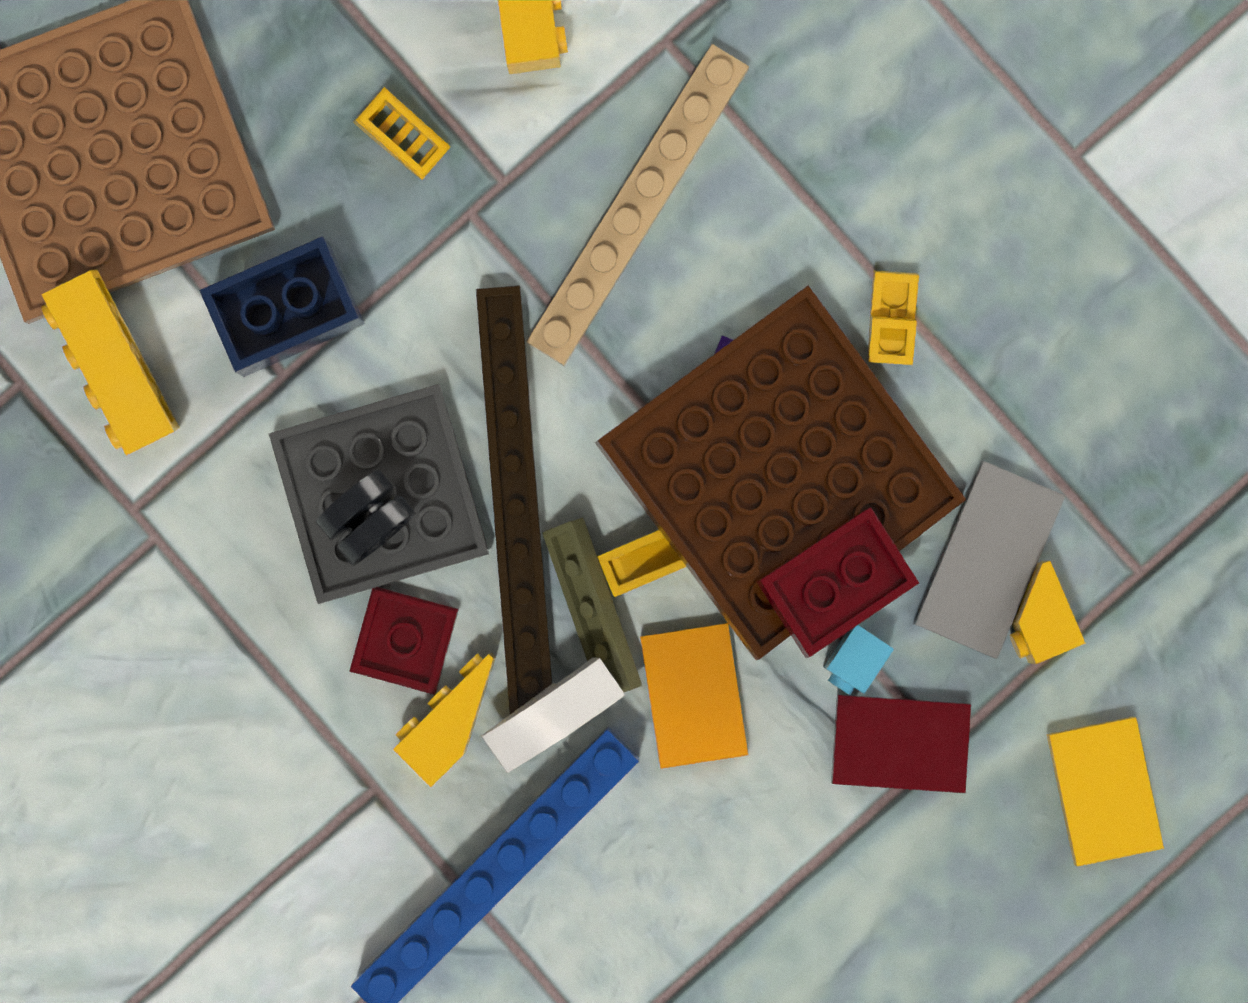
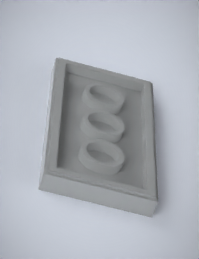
M982 461L913 624L997 659L1065 495Z

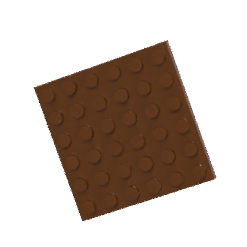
M809 285L595 442L755 660H760L791 636L756 581L869 507L872 508L897 549L901 551L966 500Z

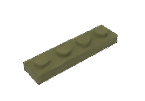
M584 518L575 519L542 532L586 660L600 658L623 692L642 686Z

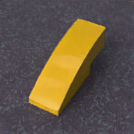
M660 530L597 556L614 597L686 567Z

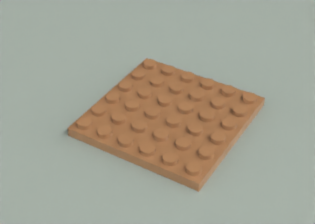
M130 0L0 50V259L25 323L30 324L45 318L41 306L46 303L41 294L90 270H98L109 293L275 230L188 0Z

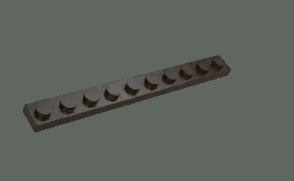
M520 285L476 289L510 714L553 684Z

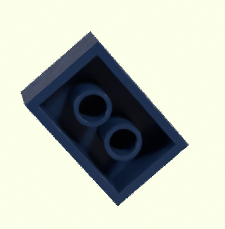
M323 236L199 290L235 373L243 377L365 324L331 245Z

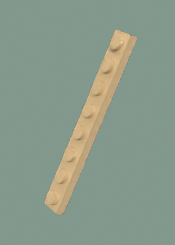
M711 44L526 341L527 344L559 364L566 365L749 71L748 65Z

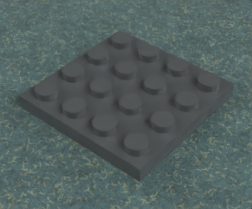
M440 384L268 433L317 604L489 555ZM380 470L394 486L392 493L382 503L385 504L397 496H402L416 514L380 548L358 564L352 566L338 549L340 542L349 532L347 531L340 537L330 540L318 526L316 520L352 486L372 472Z

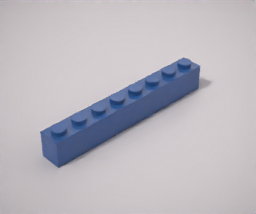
M607 727L357 976L350 987L366 1003H398L639 762V757Z

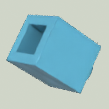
M857 625L844 635L823 668L832 673L827 681L848 695L852 693L854 688L865 694L894 649Z

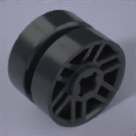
M380 470L372 472L352 486L316 520L318 526L330 540L340 537L347 531L349 532L340 542L338 549L352 566L358 564L380 548L416 514L402 496H397L385 504L382 503L392 493L394 486Z

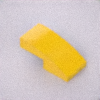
M873 270L868 362L913 365L917 326L915 314L919 275L917 273Z

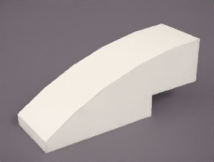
M591 658L557 684H551L481 735V737L504 770L509 773L580 728L624 697L625 694L600 658Z

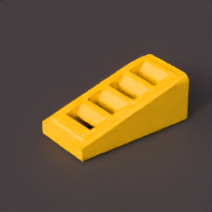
M385 87L377 93L353 121L365 134L420 180L425 178L451 147ZM387 106L392 112L377 128L372 121ZM400 117L406 123L390 139L385 133ZM414 129L419 133V136L404 152L399 145ZM428 140L434 146L417 163L412 157Z

